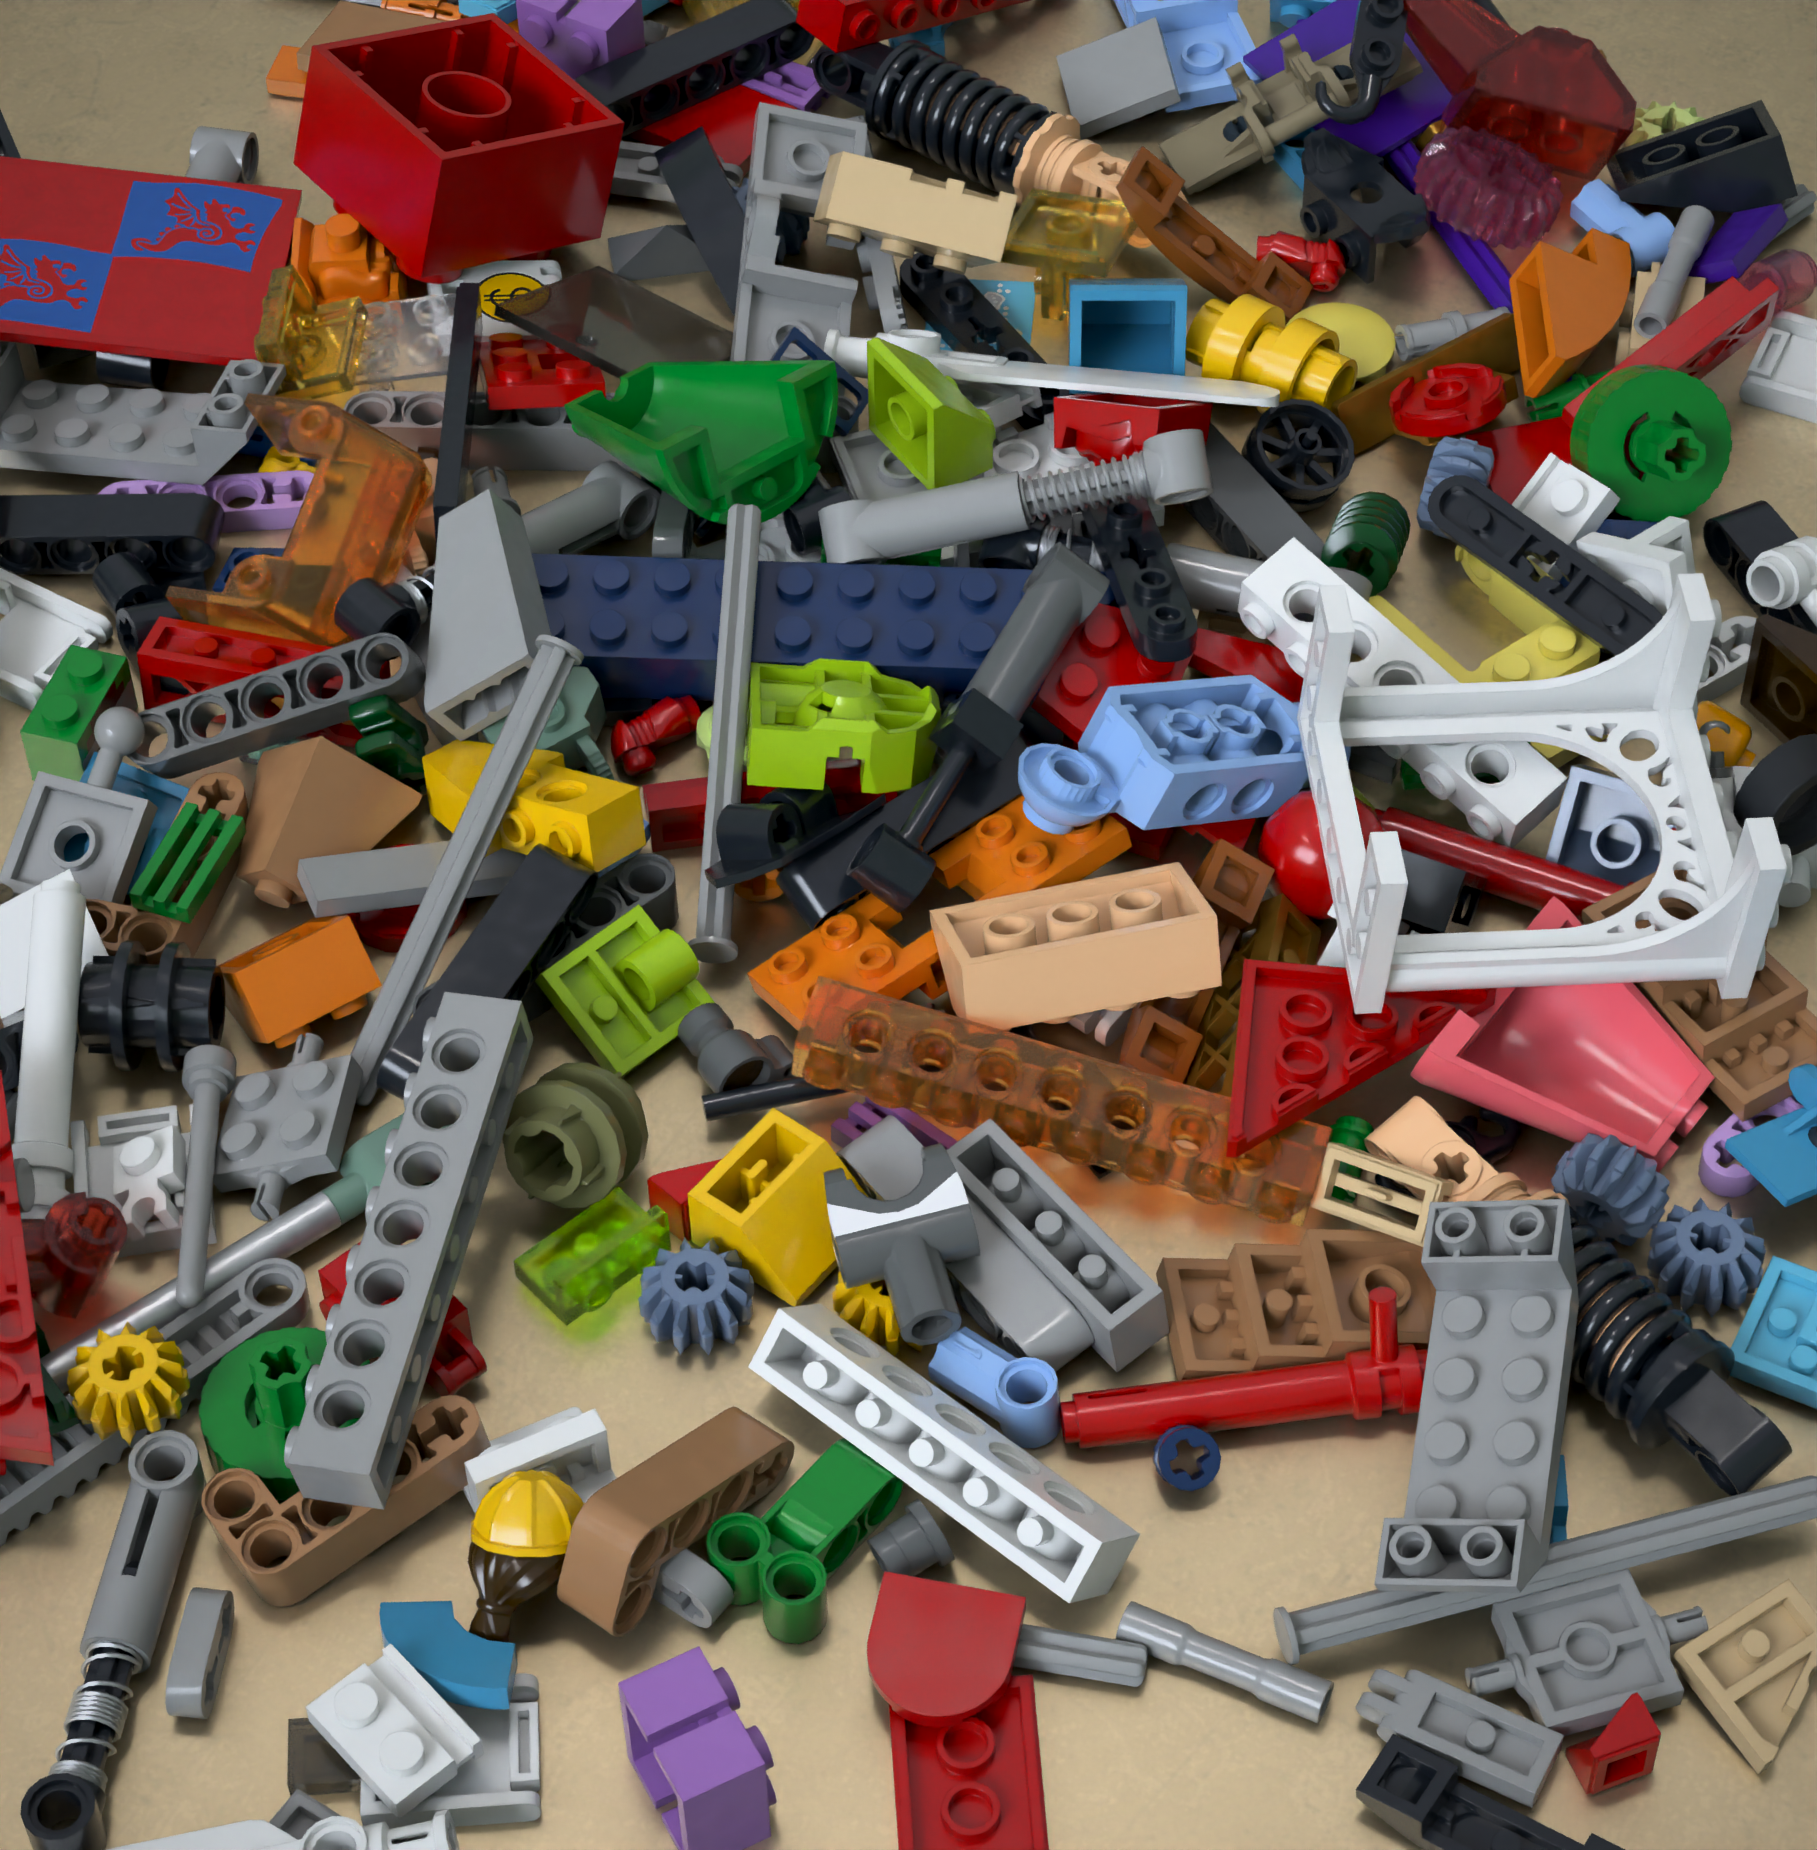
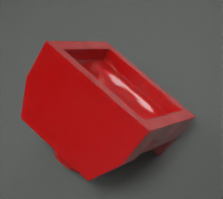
M1101 392L1054 397V448L1075 447L1080 456L1087 457V460L1094 462L1095 466H1099L1102 459L1105 460L1106 464L1111 463L1112 457L1116 458V462L1122 461L1123 454L1129 459V456L1137 451L1139 453L1141 450L1143 451V442L1145 440L1170 431L1199 429L1203 432L1206 446L1213 402Z

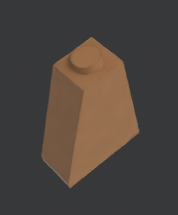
M322 736L264 751L257 766L246 822V834L243 837L236 877L256 887L254 890L255 896L268 904L288 908L291 904L308 901L297 877L299 859L371 850L419 805L422 794Z

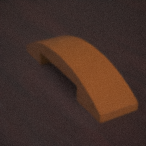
M1141 146L1133 156L1116 189L1131 217L1142 232L1170 262L1204 289L1229 304L1243 294H1251L1276 305L1284 311L1286 326L1289 320L1301 311L1313 285L1272 251L1260 261L1256 260L1178 196L1185 180L1144 146Z
M1222 838L1214 843L1192 879L1217 915L1221 974L1240 930L1252 924L1275 870ZM1216 987L1203 989L1197 995L1189 998L1163 997L1139 1002L1133 1007L1120 1052L1119 1064L1172 1094L1178 1093L1202 1040L1203 1035L1198 1033L1197 1029Z

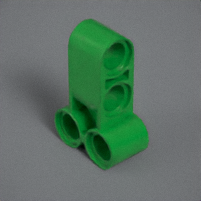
M843 1438L829 1447L761 1519L749 1513L735 1512L724 1515L716 1520L707 1534V1562L718 1570L731 1586L734 1599L730 1605L744 1606L755 1603L760 1599L763 1602V1620L767 1630L774 1638L785 1643L800 1644L821 1634L827 1623L828 1579L892 1512L901 1496L904 1482ZM735 1557H748V1558H750V1559L744 1560V1561H732V1560H729V1559L735 1558ZM792 1594L805 1596V1598H801L798 1600L787 1599L784 1597Z

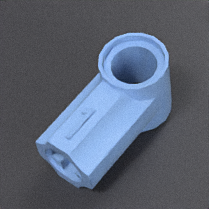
M1600 179L1584 185L1579 195L1571 201L1570 217L1587 232L1594 228L1630 244L1631 278L1637 275V271L1645 272L1650 270L1651 262L1663 263L1668 252V243L1675 230L1673 224L1665 215L1660 212H1653L1645 216L1630 202L1621 201L1617 191Z
M966 1326L956 1330L947 1339L937 1344L934 1357L928 1365L931 1380L998 1421L1003 1435L1021 1448L1041 1447L1056 1438L1061 1429L1058 1378L1054 1369L1047 1362L1031 1357L1018 1359ZM1025 1402H1035L1031 1404H1022Z

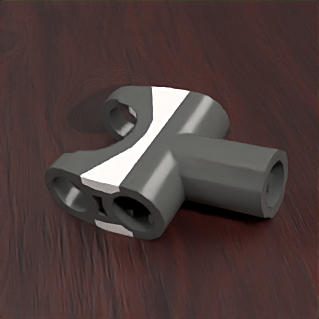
M941 1143L921 1148L923 1174L920 1182L909 1194L896 1200L881 1201L867 1197L857 1190L852 1179H846L843 1168L824 1172L833 1249L845 1288L848 1289L885 1280L903 1340L921 1346L943 1341L961 1326L962 1318L945 1264L980 1255L975 1222L962 1180Z

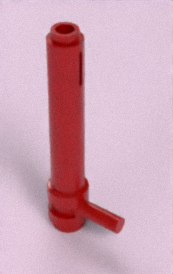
M1391 806L1386 811L1377 808L1374 810L1386 831L1398 832L1401 849L1488 879L1484 892L1539 911L1555 896L1568 907L1582 925H1585L1582 920L1583 909L1634 883L1630 881L1626 886Z
M1378 1287L1369 1292L1371 1349L1347 1352L1342 1360L1072 1394V1401L1060 1402L1063 1440L1065 1444L1078 1443L1079 1449L1157 1440L1169 1427L1173 1428L1179 1424L1193 1425L1206 1433L1346 1415H1352L1356 1421L1381 1418L1382 1411L1397 1409L1401 1416L1418 1414L1428 1349L1416 1350L1413 1344L1398 1345L1396 1292L1388 1287Z

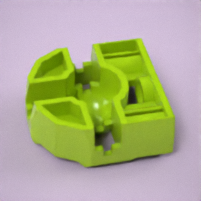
M819 658L804 666L751 662L746 722L747 785L823 790L827 757L839 758L840 747L848 746L853 748L852 759H861V793L881 794L911 789L929 778L937 745L928 737L940 719L941 712L938 695L930 686L921 689L912 682L882 675L873 664L865 661Z

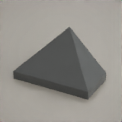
M665 225L607 238L615 283L710 271L687 225Z

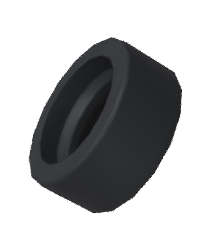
M1817 734L1798 736L1778 746L1750 772L1735 799L1733 813L1740 827L1743 829L1746 818L1773 817L1779 842L1789 846L1791 856L1797 855L1817 844Z

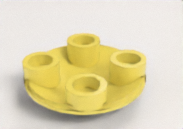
M1332 302L1314 305L1294 315L1286 324L1288 326L1297 318H1305L1336 332L1339 337V353L1357 362L1358 372L1356 381L1368 384L1386 374V366L1391 361L1395 352V336L1389 324L1375 312L1355 304Z

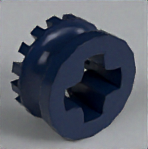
M1179 1424L1173 1428L1169 1427L1163 1435L1158 1437V1442L1153 1448L1154 1458L1152 1459L1157 1473L1164 1481L1179 1490L1194 1491L1204 1488L1214 1480L1220 1469L1221 1455L1218 1444L1211 1435L1193 1425ZM1181 1440H1185L1192 1447L1203 1446L1204 1454L1196 1460L1199 1471L1193 1473L1192 1476L1181 1468L1172 1470L1169 1462L1178 1456L1175 1444Z

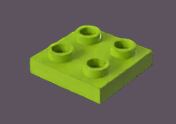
M639 904L542 972L535 980L600 1067L613 1074L621 1072V1078L678 1037V1027L681 1021L691 1010L702 1004L715 1003L696 979L700 972L699 963L689 944L673 930L664 929L660 931Z

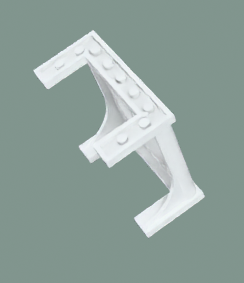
M1703 573L1678 574L1669 609L1656 626L1624 652L1594 667L1569 675L1543 680L1345 687L1355 636L1346 586L1319 585L1297 721L1312 797L1318 817L1320 838L1355 1014L1382 1013L1385 993L1716 979L1721 999L1748 997L1755 971H1761L1765 964V939L1768 929L1775 928L1778 923V897L1782 885H1788L1791 881L1792 856L1789 846L1779 842L1773 817L1746 818L1738 847L1734 832L1726 831L1722 818L1724 812L1723 789L1719 782H1712L1709 771L1711 761L1709 739L1706 734L1699 735L1696 724L1698 713L1696 694L1699 682H1706L1710 669L1708 649L1711 638L1719 637L1722 626V613L1719 601L1717 599H1710ZM1589 735L1601 739L1603 735H1608L1607 742L1594 741ZM1644 738L1654 743L1656 752L1648 759L1631 761L1621 754L1620 748L1630 740ZM1527 741L1553 745L1576 752L1615 773L1632 788L1645 804L1658 832L1660 860L1657 872L1650 885L1633 903L1608 918L1587 925L1560 929L1398 935L1408 887L1398 832H1370L1367 851L1365 850L1344 747ZM1661 771V786L1654 785L1650 781L1649 776ZM1667 825H1675L1677 831L1670 829ZM1686 870L1687 882L1676 879L1674 871ZM1668 897L1681 899L1691 904L1698 911V914L1686 921L1680 920L1667 913L1660 905L1659 900ZM1639 920H1649L1651 926L1638 929L1635 923Z

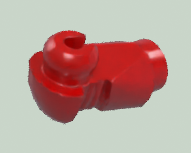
M1278 231L1270 236H1258L1256 260L1260 261L1272 251L1302 277H1310V283L1316 291H1333L1339 285V280L1346 271L1342 252L1337 243L1330 238L1326 244L1311 240L1307 241L1303 237L1283 231Z
M689 695L679 699L677 697L672 699L667 696L645 710L641 716L627 723L619 719L613 727L610 738L611 754L614 763L623 762L625 773L632 777H638L653 770L657 759L651 751L697 731V721L701 713L695 700Z

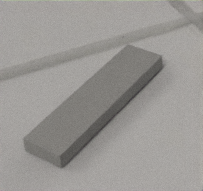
M449 841L299 859L297 877L315 918L419 905ZM501 848L485 857L466 898L500 894L527 855Z

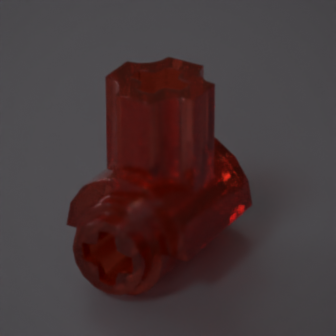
M86 1192L68 1194L53 1204L45 1219H21L32 1298L40 1307L57 1316L76 1319L80 1310L86 1309L95 1302L127 1240L128 1228L121 1211L106 1199L97 1197L86 1198Z

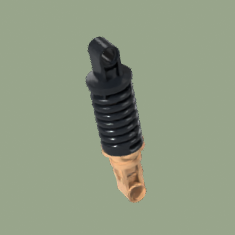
M908 40L895 49L881 42L835 53L829 47H826L815 55L813 73L818 85L826 93L837 96L865 110V121L873 135L885 140L898 141L903 147L917 151L919 155L933 159L935 163L949 167L953 172L964 175L969 180L982 184L991 191L999 193L1003 191L1018 195L1016 205L1026 212L1029 210L1039 212L1051 204L1055 211L1066 216L1075 215L1086 224L1103 229L1127 241L1134 247L1147 248L1153 245L1131 217L1116 189L1130 162L1105 153L1099 144L1091 140H1081L1080 124L1075 117L1069 114L1065 116L1052 110L1049 113L1046 106L1039 103H1031L1029 98L1024 95L1014 94L1011 89L1005 86H997L995 81L985 77L981 78L979 73L964 69L962 65L956 62H948L946 57L932 51L928 45L918 40ZM1180 190L1178 196L1188 203L1185 195Z
M1419 1096L1411 1098L1364 1139V1144L1370 1154L1454 1182L1451 1196L1444 1195L1442 1202L1566 1199L1570 1210L1579 1297L1570 1376L1577 1383L1584 1384L1585 1389L1595 1400L1605 1402L1606 1409L1615 1419L1626 1420L1630 1437L1640 1448L1653 1449L1673 1439L1701 1465L1712 1481L1729 1496L1749 1492L1792 1453V1448L1780 1429L1763 1412L1749 1405L1726 1383L1734 1366V1352L1724 1342L1716 1341L1704 1329H1692L1693 1324L1690 1316L1684 1310L1674 1309L1670 1297L1665 1293L1655 1292L1652 1281L1647 1276L1637 1275L1633 1263L1628 1259L1618 1258V1252L1610 1242L1599 1241L1596 1229L1591 1225H1578L1579 1219L1576 1211L1570 1206L1568 1199L1561 1193L1556 1194L1552 1189H1545L1533 1195L1528 1194L1526 1184L1513 1172L1498 1173L1473 1147L1468 1145L1447 1125L1429 1103ZM1396 1181L1404 1185L1418 1199L1424 1200L1425 1190Z

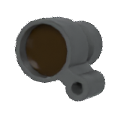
M706 1003L694 1008L683 1018L678 1027L679 1039L692 1055L698 1057V1071L714 1093L795 1077L801 1069L800 1063L779 1037L768 1035L761 1039H754L751 1034L741 1029H734L731 1019L718 1004Z

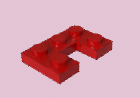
M551 331L546 333V339L523 340V336L517 333H497L489 336V342H481L479 375L489 410L565 407V404L593 390L602 391L606 398L605 380L600 367H595L594 350L589 337H580V333L576 331Z

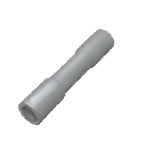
M1692 205L1683 210L1668 243V252L1656 280L1648 288L1634 320V328L1644 338L1652 339L1669 326L1676 313L1685 282L1694 262L1700 257L1714 225L1712 213L1702 206Z
M1131 1601L1118 1626L1116 1640L1143 1644L1147 1647V1652L1150 1656L1173 1665H1185L1253 1693L1261 1701L1315 1723L1321 1721L1329 1704L1334 1682L1280 1660L1262 1658L1200 1633L1188 1623Z

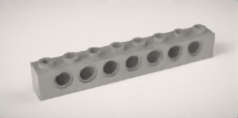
M444 992L437 1016L430 1017L426 1022L422 1041L424 1055L418 1073L412 1072L406 1081L404 1090L405 1112L399 1129H392L388 1135L385 1146L386 1169L380 1186H373L367 1198L365 1209L367 1226L360 1245L355 1244L350 1249L346 1262L347 1285L341 1303L334 1304L329 1311L325 1330L327 1345L321 1363L311 1367L306 1380L305 1400L307 1405L300 1426H293L286 1439L284 1450L285 1465L290 1469L303 1498L385 1509L534 1040L522 1001ZM434 1181L433 1183H431V1184H429V1185L421 1186V1185H423V1184H425V1183H427V1182ZM416 1239L415 1241L409 1244L401 1245L402 1243L408 1240ZM398 1297L395 1301L389 1304L381 1305L384 1301L388 1299ZM379 1357L369 1365L360 1366L368 1359ZM360 1418L351 1426L339 1428L348 1420Z

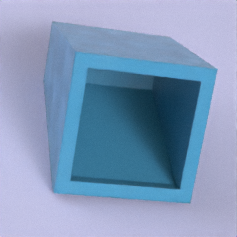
M1069 278V366L1185 376L1187 284L1182 278ZM1069 390V394L1094 393L1090 391Z

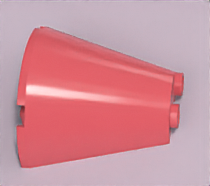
M1553 896L1525 930L1571 928L1582 926V924L1563 902ZM1633 983L1497 988L1494 1005L1471 1018L1459 1009L1425 1050L1410 1075L1423 1085L1573 1143L1581 1142L1588 1133L1599 1135L1603 1139L1610 1134L1614 1135L1623 1145L1628 1147L1636 1145L1638 1153L1644 1158L1654 1159L1657 1162L1655 1170L1657 1172L1662 1170L1679 1147L1669 1139L1672 1133L1676 1131L1685 1138L1709 1106L1699 1100V1097L1715 1078Z

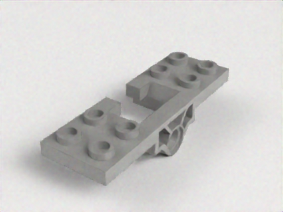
M759 102L754 121L730 361H770L793 327L798 328L823 351L829 329L840 330L842 336L849 337L852 303L857 292L858 281L850 277L829 273L821 274L775 265L780 236H776L775 233L780 211L814 218L830 155L845 151L865 156L866 123ZM826 235V245L848 250L854 249L855 243ZM791 343L781 356L780 361L812 360V358L797 345ZM838 382V395L844 396L845 387Z

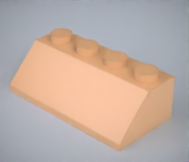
M1179 862L929 910L930 921L952 1008L968 1037L974 1035L986 1037L1000 1036L1008 1033L1014 1027L1039 1022L1048 1024L1065 1023L1072 1020L1076 1015L1103 1009L1125 1011L1135 1007L1139 1002L1163 997L1189 998L1197 995L1203 989L1222 986L1217 915Z

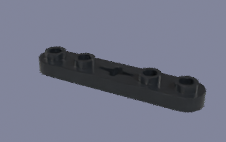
M922 253L913 254L912 259L906 258L900 266V290L903 297L937 333L941 334V338L953 351L1002 356L1008 358L1009 361L1047 364L964 274H956L932 266L935 257ZM977 335L981 338V340H984V342L977 343ZM996 342V350L989 344ZM1039 387L1043 405L1038 408L1022 406L1023 415L1016 418V420L1026 430L1044 424V415L1054 412V397L1075 394H1069L1067 389Z
M1466 475L1451 476L1441 481L1429 496L1427 509L1430 519L1446 537L1612 657L1624 652L1641 640L1663 618V615L1652 604L1476 479ZM1532 555L1539 561L1549 565L1556 561L1555 565L1570 583L1564 588L1560 582L1550 577L1544 576L1540 579L1541 576L1526 558Z
M1131 495L1129 502L1120 498L1118 505L1110 500L1107 507L1099 502L1097 509H1094L1091 504L1088 505L1087 511H1083L1080 508L1136 650L1144 657L1158 662H1177L1190 657L1196 649L1197 620L1146 498L1141 496L1137 500ZM1129 555H1135L1136 562L1129 558Z

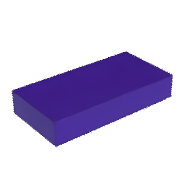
M1782 204L1734 212L1704 246L1700 257L1694 262L1689 276L1706 278L1705 284L1726 281L1732 276L1736 279L1740 278L1786 225L1788 218Z

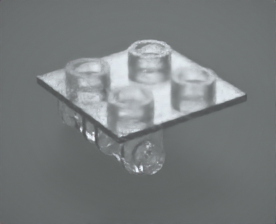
M456 293L355 305L340 383L342 388L358 386L360 393L368 391H395L392 381L447 375Z

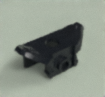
M1321 128L1308 134L1303 139L1305 150L1301 158L1304 173L1303 203L1300 211L1301 223L1311 237L1318 238L1322 243L1327 244L1329 238L1335 241L1345 259V268L1351 269L1366 284L1374 281L1377 244L1398 241L1405 249L1414 245L1429 231L1431 215L1421 193L1413 195L1383 168V158L1333 135L1325 128ZM1360 189L1363 203L1354 200L1350 194Z

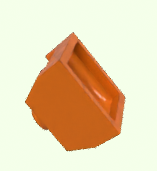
M350 214L334 215L325 224L314 225L304 218H294L290 265L294 332L406 328L408 276L398 268L396 256Z

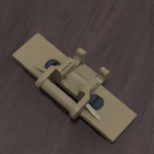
M1293 33L1279 41L1283 52L1284 70L1256 85L1247 75L1241 62L1225 69L1239 102L1159 144L1162 153L1174 172L1185 180L1183 187L1188 195L1200 192L1261 159L1264 164L1274 160L1275 146L1328 119L1329 117L1319 108L1315 98L1317 82L1324 81L1326 83L1327 94L1337 105L1343 107L1354 105L1357 102L1358 87L1349 61L1351 43L1312 62L1308 52H1302L1299 42ZM1405 41L1403 42L1400 66L1382 91L1380 97L1413 80L1416 75L1423 72L1421 64Z

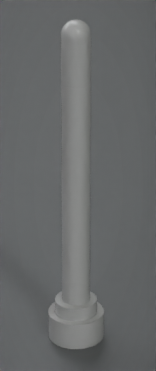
M200 1045L192 1048L186 1053L183 1063L182 1084L191 1099H193L176 1285V1299L185 1308L198 1306L204 1295L220 1102L226 1098L235 1086L236 1058L229 1050L217 1045Z

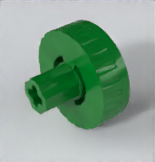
M1640 364L1626 367L1600 381L1580 405L1570 436L1572 466L1607 486L1620 498V501L1612 510L1617 514L1635 521L1660 522L1669 516L1680 518L1692 513L1697 507L1704 504L1722 482V477L1730 462V452L1732 451L1730 421L1727 418L1723 403H1720L1715 392L1704 385V382L1698 378L1661 365ZM1643 414H1646L1647 419L1637 425L1631 434L1628 446L1630 459L1635 467L1644 473L1642 479L1639 480L1640 472L1631 467L1625 456L1624 443L1627 432L1633 423L1642 418Z
M287 1327L261 1333L252 1339H247L238 1344V1347L223 1356L219 1364L212 1369L200 1395L199 1418L208 1457L216 1474L232 1468L250 1470L262 1480L279 1504L300 1491L290 1469L285 1465V1443L293 1426H300L307 1405L305 1400L306 1380L311 1367L321 1363L327 1345L325 1331L310 1327ZM366 1360L360 1366L369 1365L370 1360ZM360 1418L348 1420L339 1428L351 1426Z

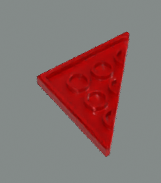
M1244 959L1226 1157H1239L1429 1044L1438 1036L1459 1009L1472 1018L1493 1006L1497 988L1385 993L1382 1013L1355 1014L1346 968Z

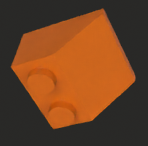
M349 916L313 917L218 965L223 972L225 1006L252 1042L269 1044L274 1041L277 1049L295 1043L300 1034L306 1037V1033H312L308 1023L329 1012L333 1019L336 1020L360 1010L368 1004L365 994L382 986Z

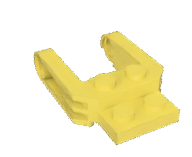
M1459 545L1455 549V560L1457 562L1461 561L1471 581L1489 596L1488 603L1526 634V636L1482 661L1476 670H1466L1386 599L1379 595L1369 598L1368 603L1459 683L1543 680L1576 673L1594 667L1599 663V646ZM1528 557L1526 558L1539 573L1540 579L1544 576L1553 579ZM1589 735L1590 738L1597 742H1602L1608 738V735H1603L1602 739ZM1530 742V745L1557 769L1580 755L1561 747Z

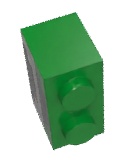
M70 645L20 730L33 781H35L38 771L80 781L94 751L98 752L100 750L94 735V727L98 717L105 710L117 706L127 707L133 711L137 710L138 704L127 657Z

